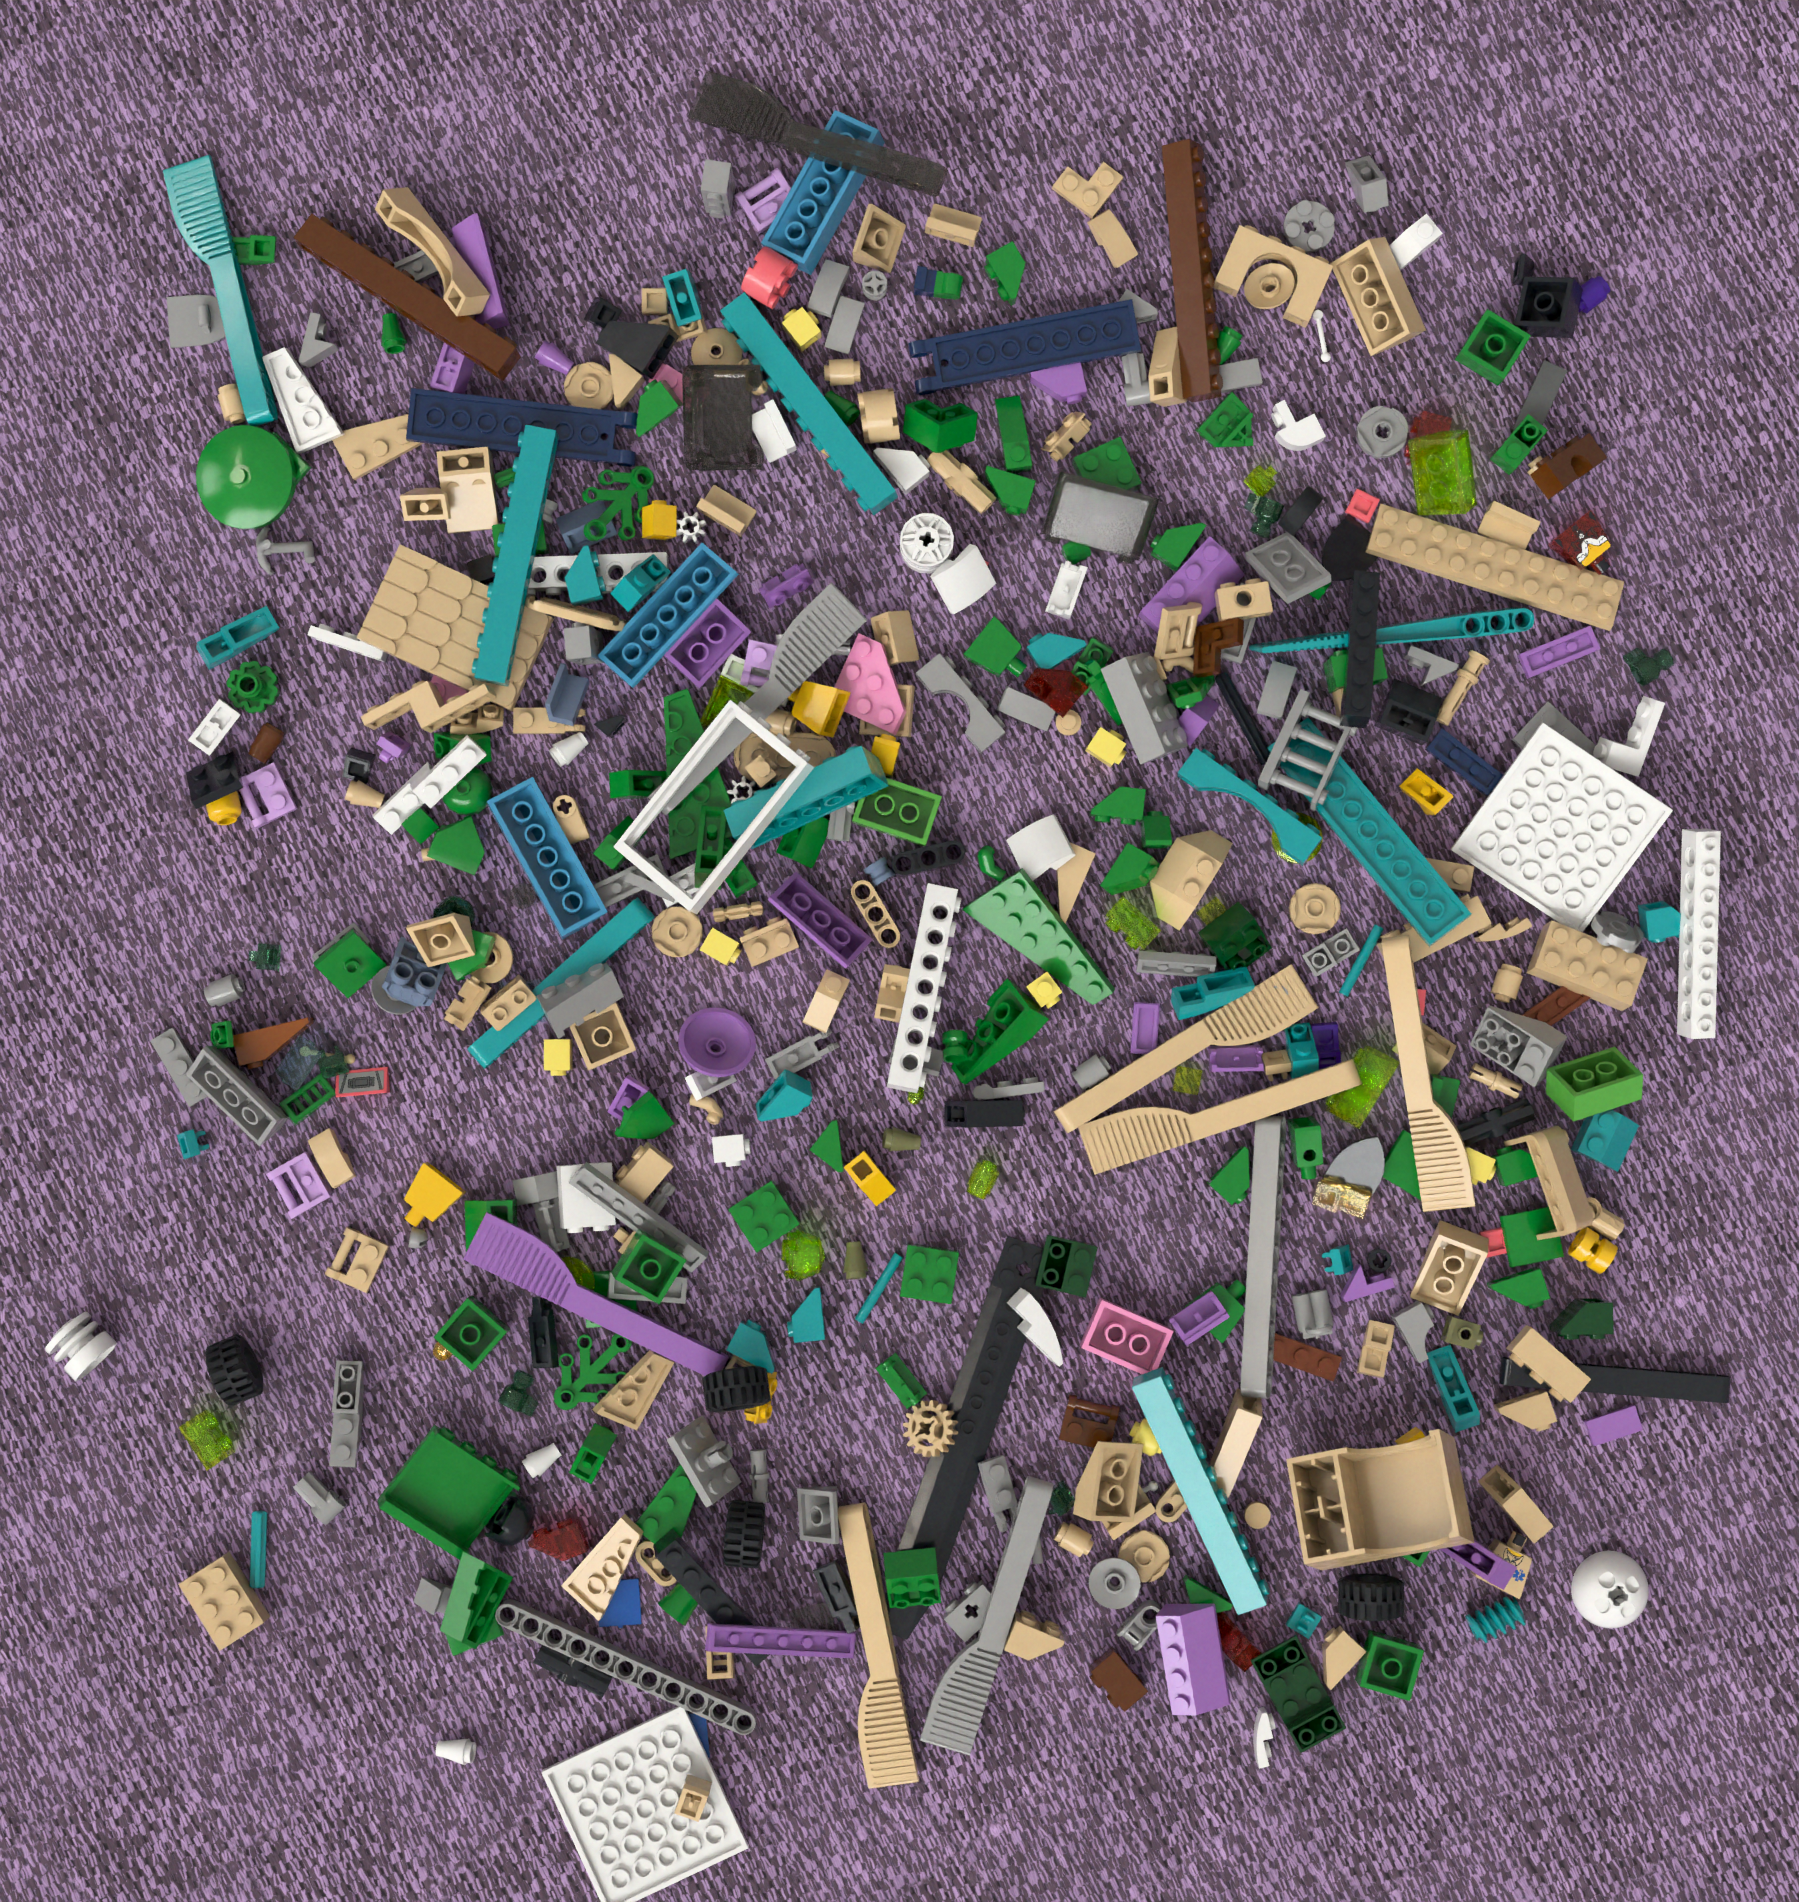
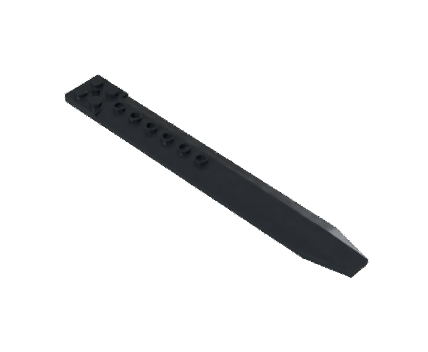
M1008 1235L946 1411L954 1412L951 1420L958 1421L953 1426V1430L958 1431V1434L951 1437L955 1444H947L948 1452L940 1451V1456L933 1457L931 1455L897 1549V1551L935 1548L939 1584H941L980 1472L978 1463L984 1461L1026 1340V1336L1017 1328L1024 1319L1007 1302L1022 1288L1029 1292L1039 1303L1044 1290L1043 1287L1035 1286L1044 1248ZM1023 1261L1028 1262L1027 1267L1031 1270L1029 1273H1024L1021 1276L1016 1266L1017 1264L1022 1265ZM886 1590V1604L892 1635L907 1640L929 1606H908L904 1609L890 1608Z

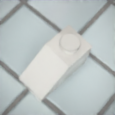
M1427 214L1406 229L1389 245L1400 271L1435 244L1443 234Z
M876 448L873 451L876 460L905 495L930 475L928 470L930 467L929 463L922 455L917 456L914 451Z

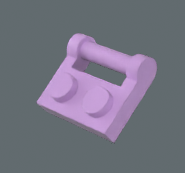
M778 168L770 172L771 175L742 193L740 191L734 195L758 234L771 226L791 190V187ZM776 183L779 185L780 188L752 206L749 204L748 201Z
M749 640L740 685L748 687V684L761 687L769 680L767 677L751 674L752 667L770 670L778 645Z
M273 762L241 777L243 788L239 791L253 818L251 822L255 829L298 809L276 763ZM255 782L269 811L265 815H262L248 786Z
M308 1152L300 1154L266 1174L268 1179L273 1181L289 1209L287 1213L291 1219L332 1197ZM286 1172L304 1202L299 1206L282 1177Z

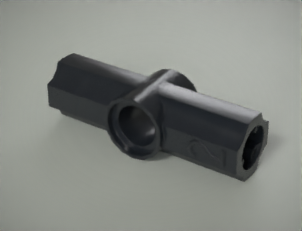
M1525 1098L1502 1108L1500 1106L1490 1109L1488 1113L1487 1111L1479 1114V1117L1458 1124L1456 1127L1463 1139L1464 1145L1469 1146L1486 1138L1491 1139L1506 1134L1511 1128L1534 1120L1535 1115L1532 1105Z
M544 1645L541 1646L533 1661L534 1664L556 1674L557 1678L565 1684L573 1687L580 1686L603 1698L613 1676Z

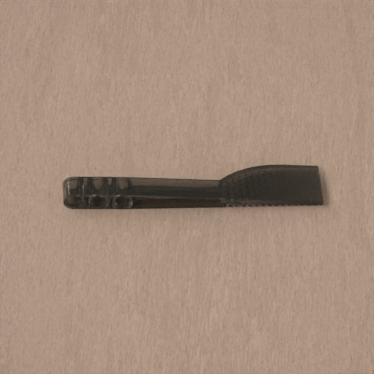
M706 70L688 114V118L724 129L728 132L731 131L741 136L744 135V137H750L753 140L763 141V143H769L778 148L782 147L784 150L934 197L939 196L948 174V169L936 162L796 122L785 107L762 88L746 81Z

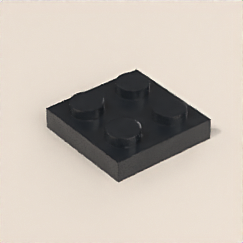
M233 751L226 755H220L214 760L198 765L186 772L191 802L196 809L243 788L238 759Z

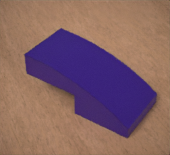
M1337 1022L1311 1024L1319 1057L1318 1070L1341 1063Z

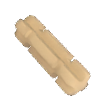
M760 901L751 902V905L745 903L727 906V909L721 907L713 910L715 922H723L726 919L747 918L750 915L759 916L764 913L763 904Z

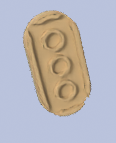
M528 595L526 597L525 606L527 608L549 615L613 631H622L623 627L627 624L625 619L619 620L617 616L582 606L574 607L571 603L547 597H540V601L535 600V595Z
M754 732L742 741L734 751L735 766L740 774L749 781L754 780L747 773L745 767L759 755L763 757L766 754L782 773L772 783H777L787 778L796 767ZM794 732L792 736L786 735V738L791 741L789 747L795 752L799 748L810 757L808 763L813 767L821 765L823 760L829 757H836L832 744L822 735Z

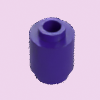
M1602 277L1590 278L1581 285L1583 292L1578 312L1582 311L1587 314L1607 298V294L1610 293V287Z

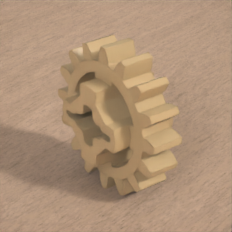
M930 1400V1402L921 1401L920 1405L912 1406L914 1413L906 1414L910 1419L909 1423H903V1426L908 1428V1432H905L903 1436L910 1437L907 1446H915L914 1453H922L923 1457H931V1455L938 1457L940 1456V1451L948 1452L947 1444L954 1445L955 1441L951 1437L958 1434V1431L953 1430V1426L958 1421L951 1420L954 1412L946 1411L947 1405L939 1404L935 1400ZM933 1411L938 1415L932 1416V1414H928V1412ZM928 1441L929 1443H932L933 1446H928L923 1442Z

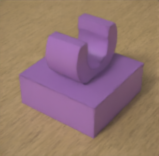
M391 731L381 735L377 742V745L383 748L379 759L385 763H388L390 760L392 761L394 757L399 758L405 755L411 747V744Z

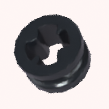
M1376 1248L1369 1252L1367 1264L1372 1270L1384 1272L1391 1266V1256L1386 1250ZM1380 1253V1256L1385 1255L1386 1260L1382 1262V1267H1378V1264H1373L1372 1260L1376 1259L1375 1254Z

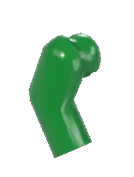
M988 845L983 846L977 855L980 870L1001 882L1007 871L995 865L993 858L994 849Z

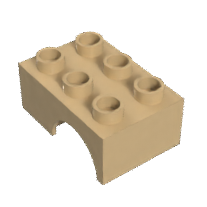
M1440 1429L1429 1431L1428 1436L1419 1440L1394 1446L1370 1449L1345 1447L1286 1459L1304 1565L1319 1570H1327L1475 1543L1455 1438Z

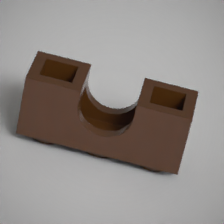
M1590 433L1581 439L1578 435L1565 444L1567 448L1562 445L1550 454L1552 459L1547 455L1536 464L1538 469L1530 474V476L1548 500L1607 458Z

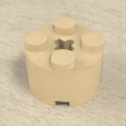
M893 388L858 393L864 443L872 444L899 440L900 433Z

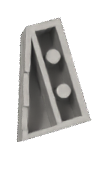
M607 962L595 964L587 972L581 975H572L564 983L556 987H547L541 994L537 995L545 1016L558 1039L565 1035L563 1030L575 1023L576 1026L585 1022L583 1017L595 1010L596 1013H600L624 997Z

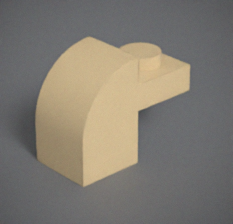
M884 965L874 1018L900 1022L910 969L899 965Z

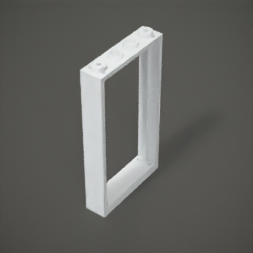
M729 700L614 845V848L688 911L695 914L699 913L814 769L808 763L810 757L799 748L796 752L789 747L791 741L781 733L775 736L769 731L772 726L761 717L757 720L750 715L753 710L741 701L737 705ZM736 717L796 767L692 897L633 846Z

